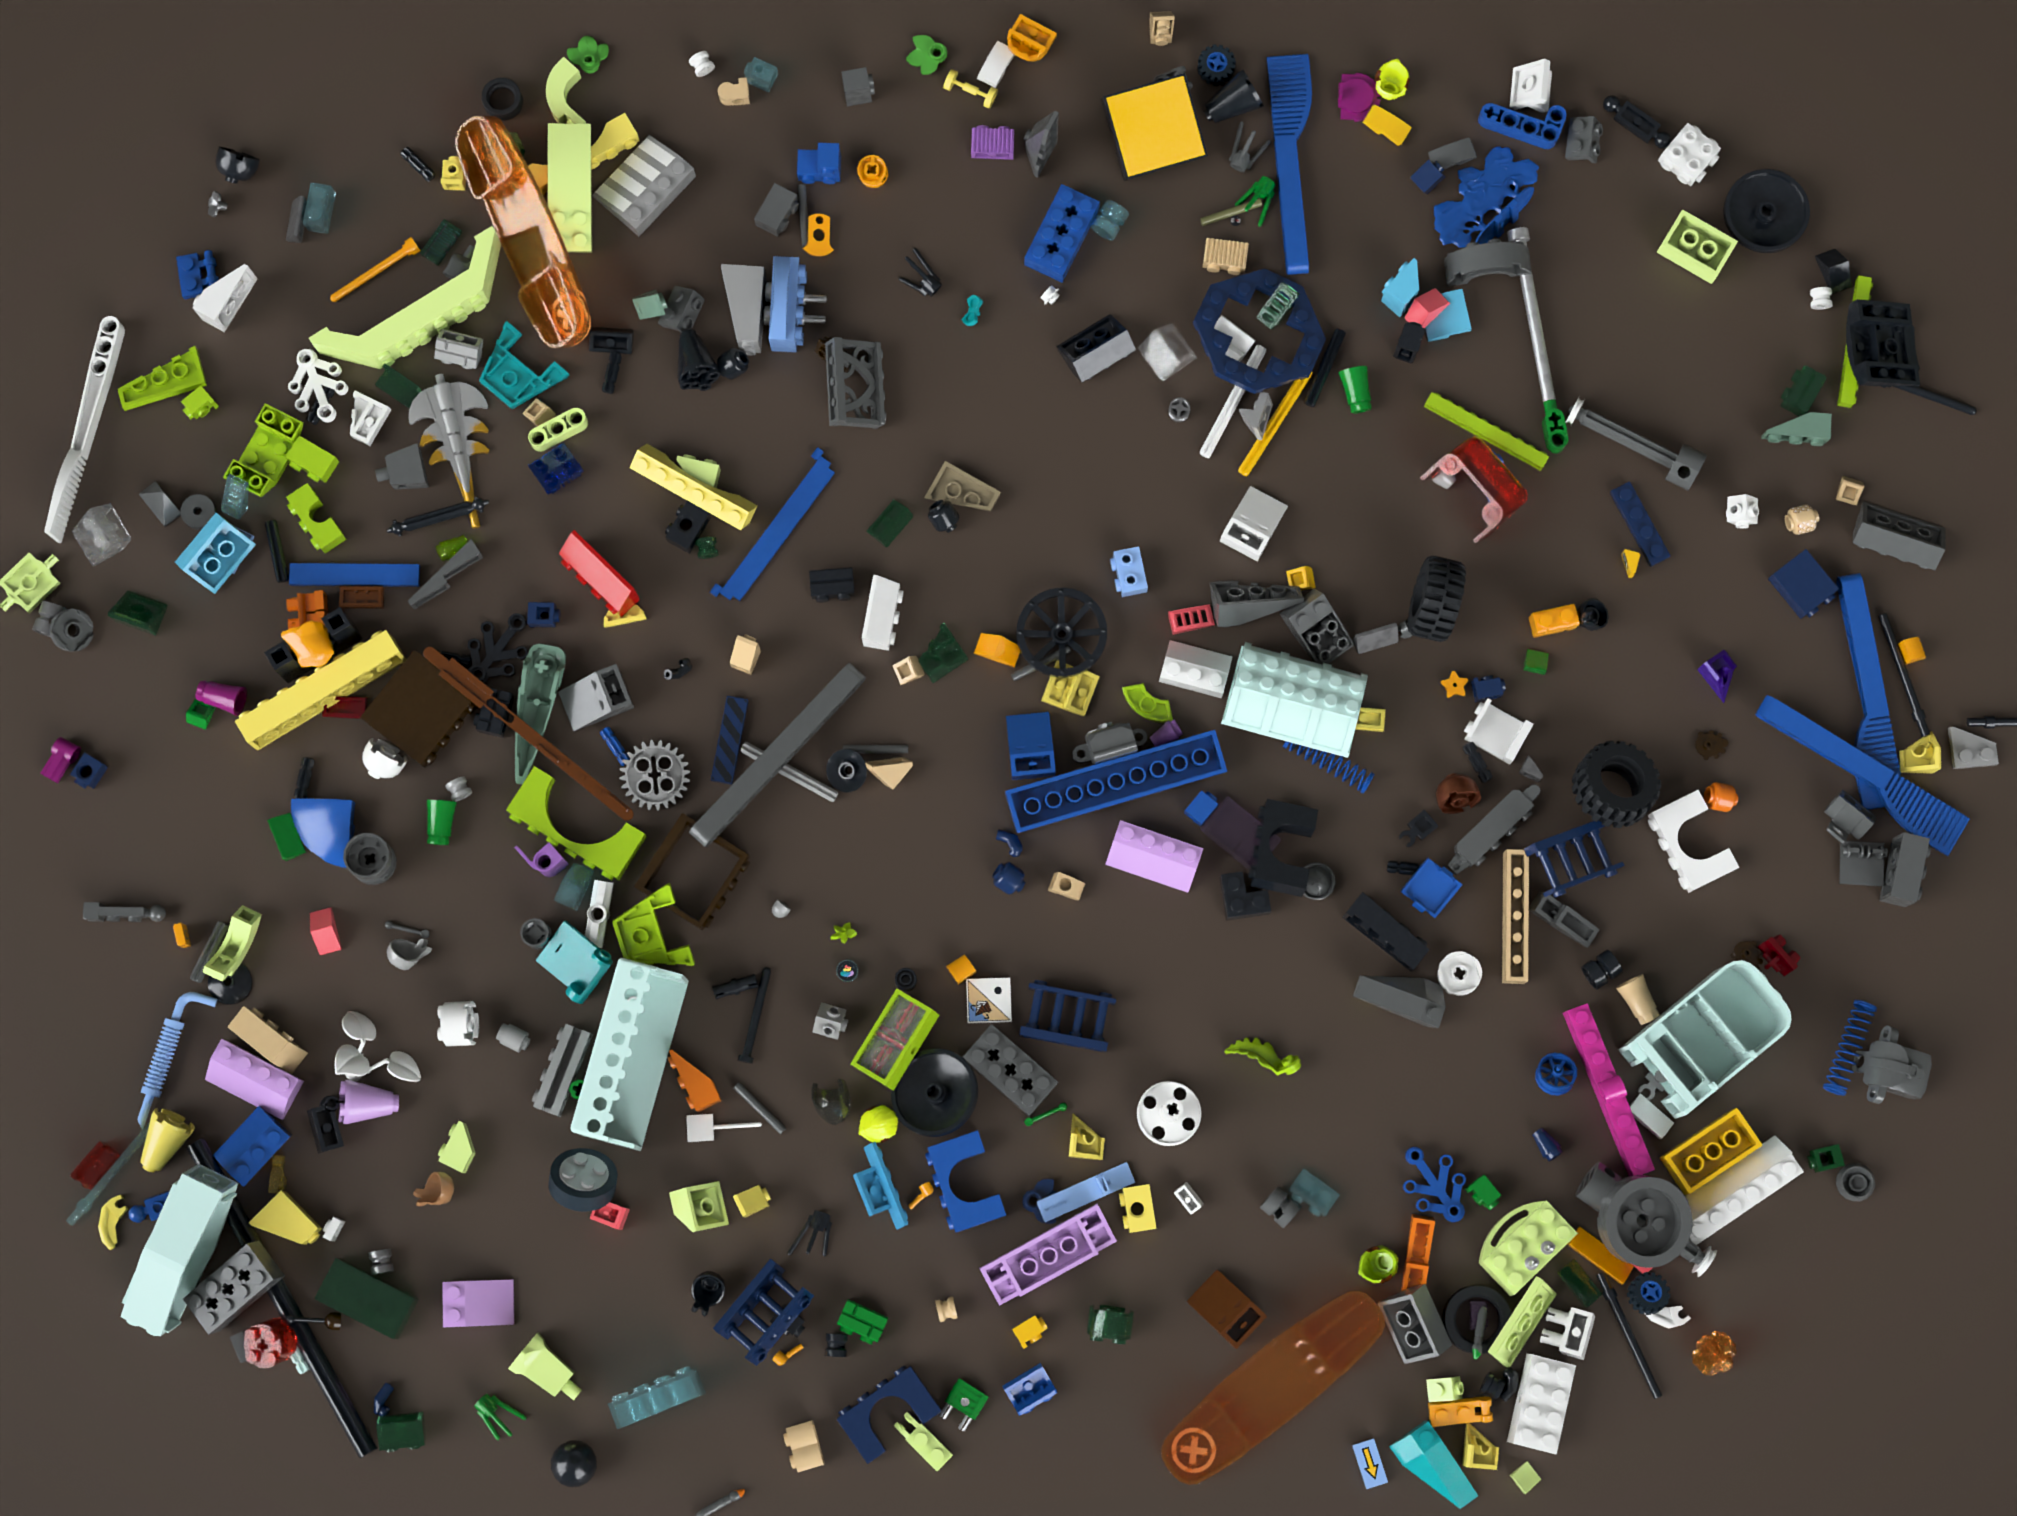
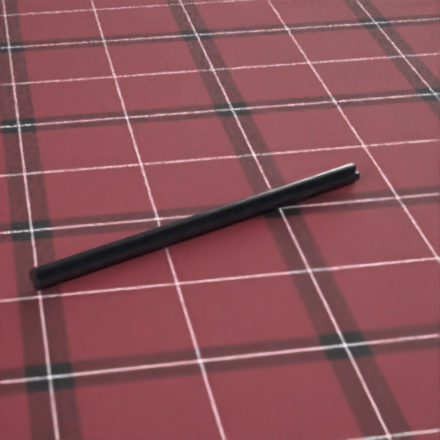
M199 1139L186 1147L195 1165L201 1164L225 1176L205 1139ZM237 1196L234 1197L226 1220L241 1247L243 1248L246 1244L260 1241L263 1245L256 1230L249 1224L250 1220ZM281 1279L267 1293L359 1458H362L376 1450L377 1447L308 1323L286 1322V1316L289 1314L294 1317L304 1316L284 1280Z

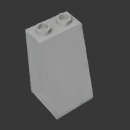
M721 264L739 350H743L747 355L761 353L765 286L767 283L765 269L762 266Z

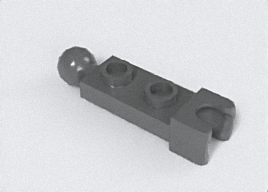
M84 902L83 919L89 922H104V918L109 922H120V918H128L129 922H142V918L149 919V917L152 921L159 922L166 916L165 908L158 904L153 905L150 909L144 907H105L104 904L99 902Z

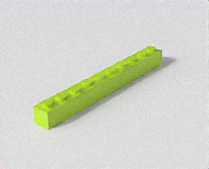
M1858 276L1855 279L1852 302L1857 299L1871 300L1872 278ZM1846 344L1837 406L1851 408L1856 404L1857 396H1855V393L1858 390L1859 384H1857L1850 366Z
M1431 392L1424 405L1425 408L1539 471L1543 469L1549 458L1544 451H1538L1533 445L1525 444L1522 439L1515 438L1511 433L1504 432L1498 426L1489 424L1486 419L1476 417L1477 415L1473 412L1465 411V408L1459 405L1456 406L1451 400L1442 398L1438 393Z

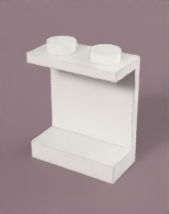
M1487 699L1485 703L1480 702L1474 712L1477 714L1474 722L1470 720L1464 730L1467 735L1464 739L1468 742H1474L1477 747L1510 765L1530 732L1533 723L1525 720L1524 723L1491 705L1492 700Z

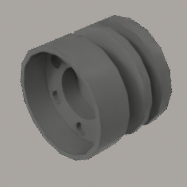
M361 833L356 835L347 843L344 849L343 860L346 868L359 881L367 885H378L386 882L396 869L397 858L394 850L376 834ZM371 858L376 860L374 864L369 862Z

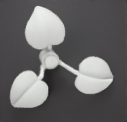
M354 1011L346 1013L342 1019L343 1030L349 1037L361 1040V1044L358 1049L347 1044L342 1045L338 1049L335 1057L336 1075L345 1074L349 1080L359 1081L362 1076L369 1074L372 1070L383 1064H388V1072L398 1079L411 1082H419L421 1080V1074L416 1062L410 1055L404 1052H392L390 1059L386 1058L370 1067L368 1059L361 1052L366 1040L372 1041L375 1039L376 1028L372 1021L363 1014Z

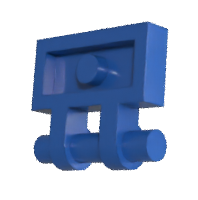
M211 250L204 251L205 259L201 261L197 253L176 257L183 299L195 298L197 295H201L205 287H209L219 280L215 272V266H217L216 259L213 258ZM202 269L207 270L208 277L204 279L202 278Z

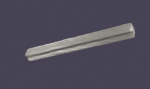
M745 742L741 748L743 754L754 760L764 752L749 742ZM786 764L778 772L831 802H834L838 796L836 790L789 764Z

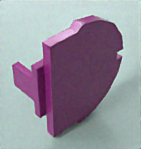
M1361 73L1341 75V83H1338V108H1341L1340 119L1353 120L1354 122L1363 121L1373 105H1380L1381 99H1377V97H1381V95L1378 94L1376 82L1372 78Z

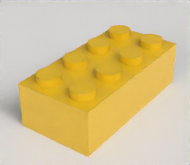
M1734 1108L1659 1158L1683 1194L1688 1195L1763 1145L1739 1109Z

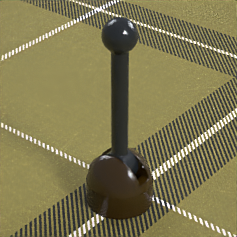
M331 1312L325 1318L294 1317L289 1314L286 1316V1322L324 1323L328 1329L340 1330L341 1312Z

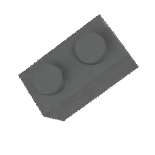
M867 68L842 71L847 107L872 102L871 95L875 94L872 74L867 73Z
M774 183L754 218L755 225L778 237L780 232L786 230L790 215H794L799 207L797 194Z

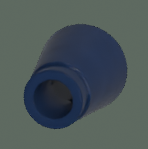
M1540 1128L1532 1135L1543 1158H1546L1549 1162L1563 1153L1560 1148L1561 1145L1543 1128Z

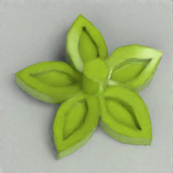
M850 922L845 923L843 927L834 925L836 933L831 936V940L840 938L841 942L845 944L848 938L855 937L857 932L851 929Z

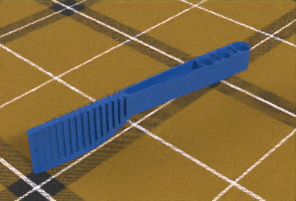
M1309 54L1266 57L1286 273L1287 275L1309 273V261L1297 140L1307 123L1312 100Z
M1860 573L1839 576L1836 580L1837 587L1839 588L1838 595L1864 713L1856 733L1854 747L1901 776L1863 578ZM1855 776L1861 805L1867 810L1884 807L1876 788Z
M1766 695L1755 713L1758 718L1876 788L1884 807L1902 828L1910 834L1930 838L1929 845L1946 856L1950 854L1970 818L1930 795V793L1901 777L1899 774L1894 773L1888 767L1794 709Z

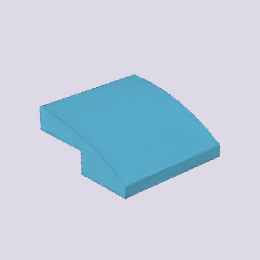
M1463 289L1441 293L1450 304L1425 327L1428 342L1471 331L1472 328Z

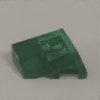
M945 623L940 625L939 633L934 640L930 641L928 650L918 660L932 683H935L969 660Z

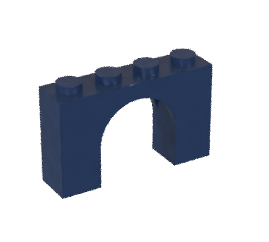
M905 1365L894 1372L896 1377L888 1382L887 1379H884L875 1387L878 1390L870 1395L869 1392H866L857 1399L859 1404L853 1408L848 1405L838 1412L840 1417L837 1421L867 1464L886 1451L870 1423L871 1410L878 1400L887 1396H896L904 1399L911 1406L922 1424L942 1411L912 1366L906 1368Z

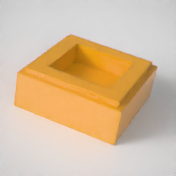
M183 923L174 924L173 929L177 945L182 948L190 947L191 943L187 926Z

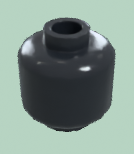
M731 348L717 359L720 375L730 380L736 379L748 369L749 358L743 350Z
M938 500L929 507L928 519L937 531H946L948 533L957 527L956 523L960 516L951 502Z

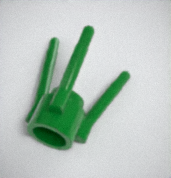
M1262 176L1235 203V206L1240 205L1254 192L1255 195L1244 209L1245 212H1248L1258 197L1262 199L1267 197L1258 227L1262 226L1271 199L1275 195L1272 191L1276 186L1270 178Z
M485 1394L474 1405L478 1410L477 1414L483 1419L496 1440H499L500 1436L488 1419L490 1416L508 1436H512V1432L495 1414L498 1409L496 1404L523 1420H526L527 1417L500 1401L495 1395L490 1397L488 1394Z

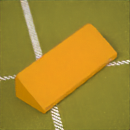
M1579 1226L1576 1230L1578 1234L1567 1245L1618 1283L1624 1284L1634 1266L1616 1258L1607 1250L1602 1242Z

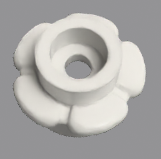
M1051 285L1043 293L1041 299L1044 301V304L1049 302L1052 305L1060 296L1057 293L1059 288L1055 289Z

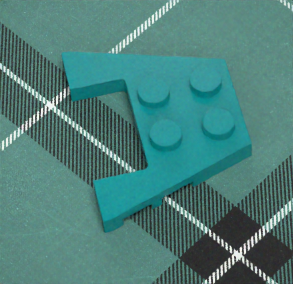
M506 321L479 382L509 408L514 409L568 378L569 373L555 361L541 376H537L508 351L522 334Z

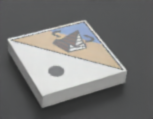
M1010 978L966 979L968 1023L1012 1022Z

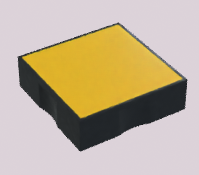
M1185 73L1101 98L1107 123L1115 140L1116 155L1124 181L1172 166L1200 160L1208 156Z

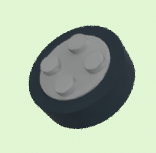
M577 1148L565 1151L557 1156L551 1165L548 1184L550 1194L557 1203L565 1208L581 1212L598 1210L606 1206L614 1197L618 1176L617 1168L609 1157L596 1150Z

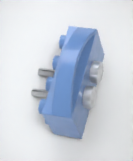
M773 256L772 282H767L765 286L766 302H771V305L764 308V325H769L771 351L797 352V345L803 346L804 333H802V327L798 325L826 322L825 316L805 315L804 306H800V304L805 305L806 302L826 303L827 296L806 295L805 285H801L807 284L806 265H800L799 257Z

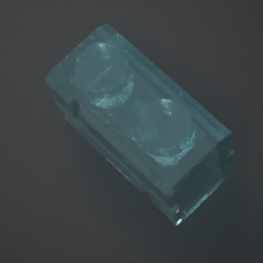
M310 183L303 224L308 231L329 232L334 206L333 202L336 195L332 186Z

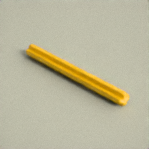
M1311 372L1308 378L1297 379L1293 382L1267 423L1263 439L1256 440L1239 467L1238 472L1246 477L1250 474L1313 372Z

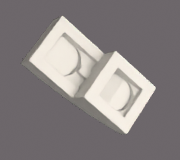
M999 41L996 42L978 74V80L994 88L997 87L1005 74L1007 66L1015 56L1009 50L1008 45Z

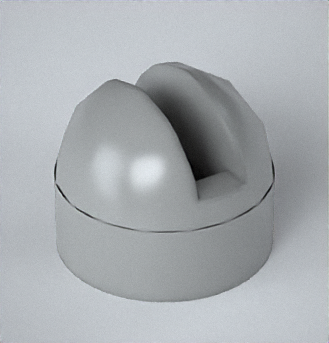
M779 899L776 900L772 907V913L777 918H783L791 911Z

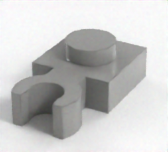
M1659 1070L1656 1071L1655 1076L1649 1071L1645 1076L1649 1082L1641 1085L1637 1092L1641 1093L1643 1089L1647 1088L1650 1091V1095L1646 1098L1648 1100L1653 1099L1656 1088L1660 1092L1664 1090L1660 1083L1666 1082L1667 1079Z

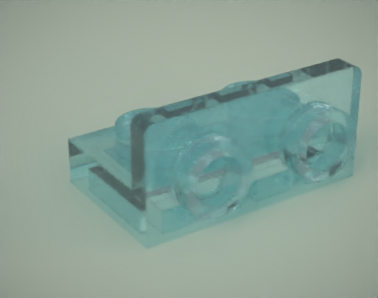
M1305 1169L1300 1172L1288 1189L1292 1193L1290 1195L1292 1199L1299 1204L1302 1202L1310 1206L1308 1210L1317 1217L1320 1215L1325 1217L1340 1196V1194Z

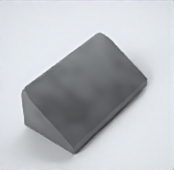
M299 196L292 202L286 241L302 242L308 210V202L304 196Z
M1392 623L1356 634L1353 641L1357 653L1361 654L1397 643L1399 640L1397 623Z

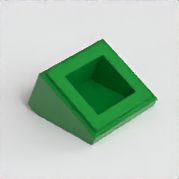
M1527 649L1523 670L1544 675L1547 672L1549 653Z
M195 698L186 712V722L206 729L216 707L204 704V702L198 701Z

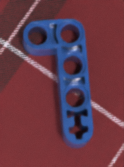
M1488 103L1482 107L1478 116V122L1483 128L1543 149H1551L1555 146L1560 136L1567 113L1562 106L1554 105L1548 110L1544 121L1505 107ZM1551 115H1557L1560 120H1553ZM1504 120H1510V121H1512V122H1513V125H1512V126L1506 125V124L1504 123ZM1524 127L1532 128L1533 132H1526ZM1544 134L1552 135L1553 139H1546Z

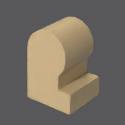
M747 77L738 78L739 84L722 83L718 87L720 102L727 106L750 104Z
M1055 872L1048 891L1070 899L1080 900L1085 883L1061 872Z

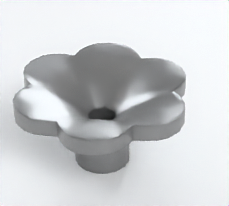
M213 191L212 197L208 201V214L216 217L219 210L225 211L227 209V203L221 201L220 193Z

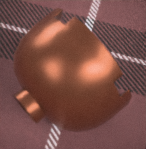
M1449 774L1438 785L1436 791L1439 808L1445 814L1464 812L1462 807L1470 805V808H1473L1481 800L1476 782L1466 775Z

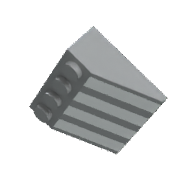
M649 135L593 193L592 197L639 237L691 183L696 174L694 168L682 157Z

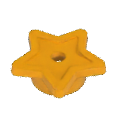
M1452 671L1449 679L1442 680L1440 683L1447 690V698L1453 695L1464 697V686L1468 682V678H1459L1457 673Z

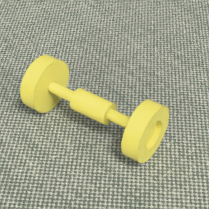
M950 70L944 83V89L950 91L953 85L956 84L968 93L985 97L983 106L989 109L992 107L998 89L991 87L986 94L974 85L957 81L958 71Z

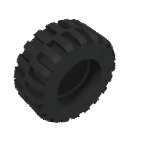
M1434 555L1424 560L1416 579L1408 612L1407 628L1412 636L1443 642L1451 635L1461 607L1466 581V568L1461 562Z
M1606 741L1604 744L1600 743L1591 749L1578 764L1572 777L1574 784L1572 791L1573 794H1577L1575 800L1578 805L1581 804L1583 807L1581 810L1585 814L1588 813L1592 816L1591 819L1593 821L1602 822L1601 825L1607 827L1611 824L1614 828H1621L1623 825L1628 827L1635 822H1639L1659 798V789L1661 788V780L1657 779L1660 776L1657 768H1654L1655 763L1653 760L1646 757V752L1643 750L1639 751L1636 749L1637 746L1631 743L1625 745L1624 741H1617L1616 744H1614V741ZM1611 771L1621 775L1628 782L1632 791V797H1619L1611 793L1602 782L1601 772Z

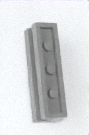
M565 1024L564 1028H560L556 1038L559 1042L556 1049L552 1048L548 1058L551 1061L548 1069L543 1070L540 1081H542L540 1090L536 1089L533 1095V1107L561 1117L570 1095V1085L572 1082H575L593 1034Z

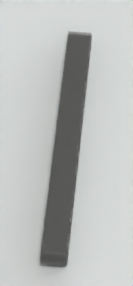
M848 663L694 824L689 834L705 848L708 847L862 685L866 676L851 663Z

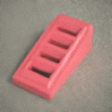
M1210 604L1168 612L1173 635L1215 626ZM1201 611H1205L1208 622H1203ZM1193 613H1197L1199 623L1195 624ZM1185 615H1189L1190 625H1187ZM1177 617H1181L1183 626H1178Z

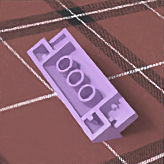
M1095 1204L979 1269L1000 1306L1018 1295L1020 1297L1098 1255V1251L1117 1241L1098 1204Z

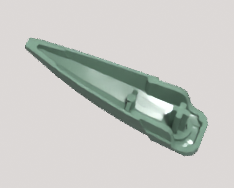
M539 643L530 648L526 659L523 661L521 684L518 689L517 716L543 737L558 687L561 686L566 654L561 647ZM515 732V781L517 784H523L538 750Z

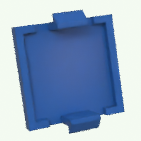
M1427 857L1400 891L1414 902L1412 906L1421 913L1426 911L1436 918L1463 884L1454 878L1453 873L1444 866L1441 868Z

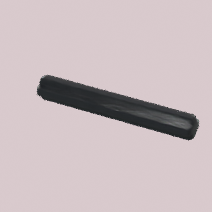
M1335 329L1306 396L1304 404L1309 407H1315L1344 340L1346 332L1341 329Z

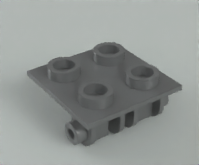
M1840 842L1839 884L1883 887L1884 857H1887L1888 854L1887 848H1884V843Z

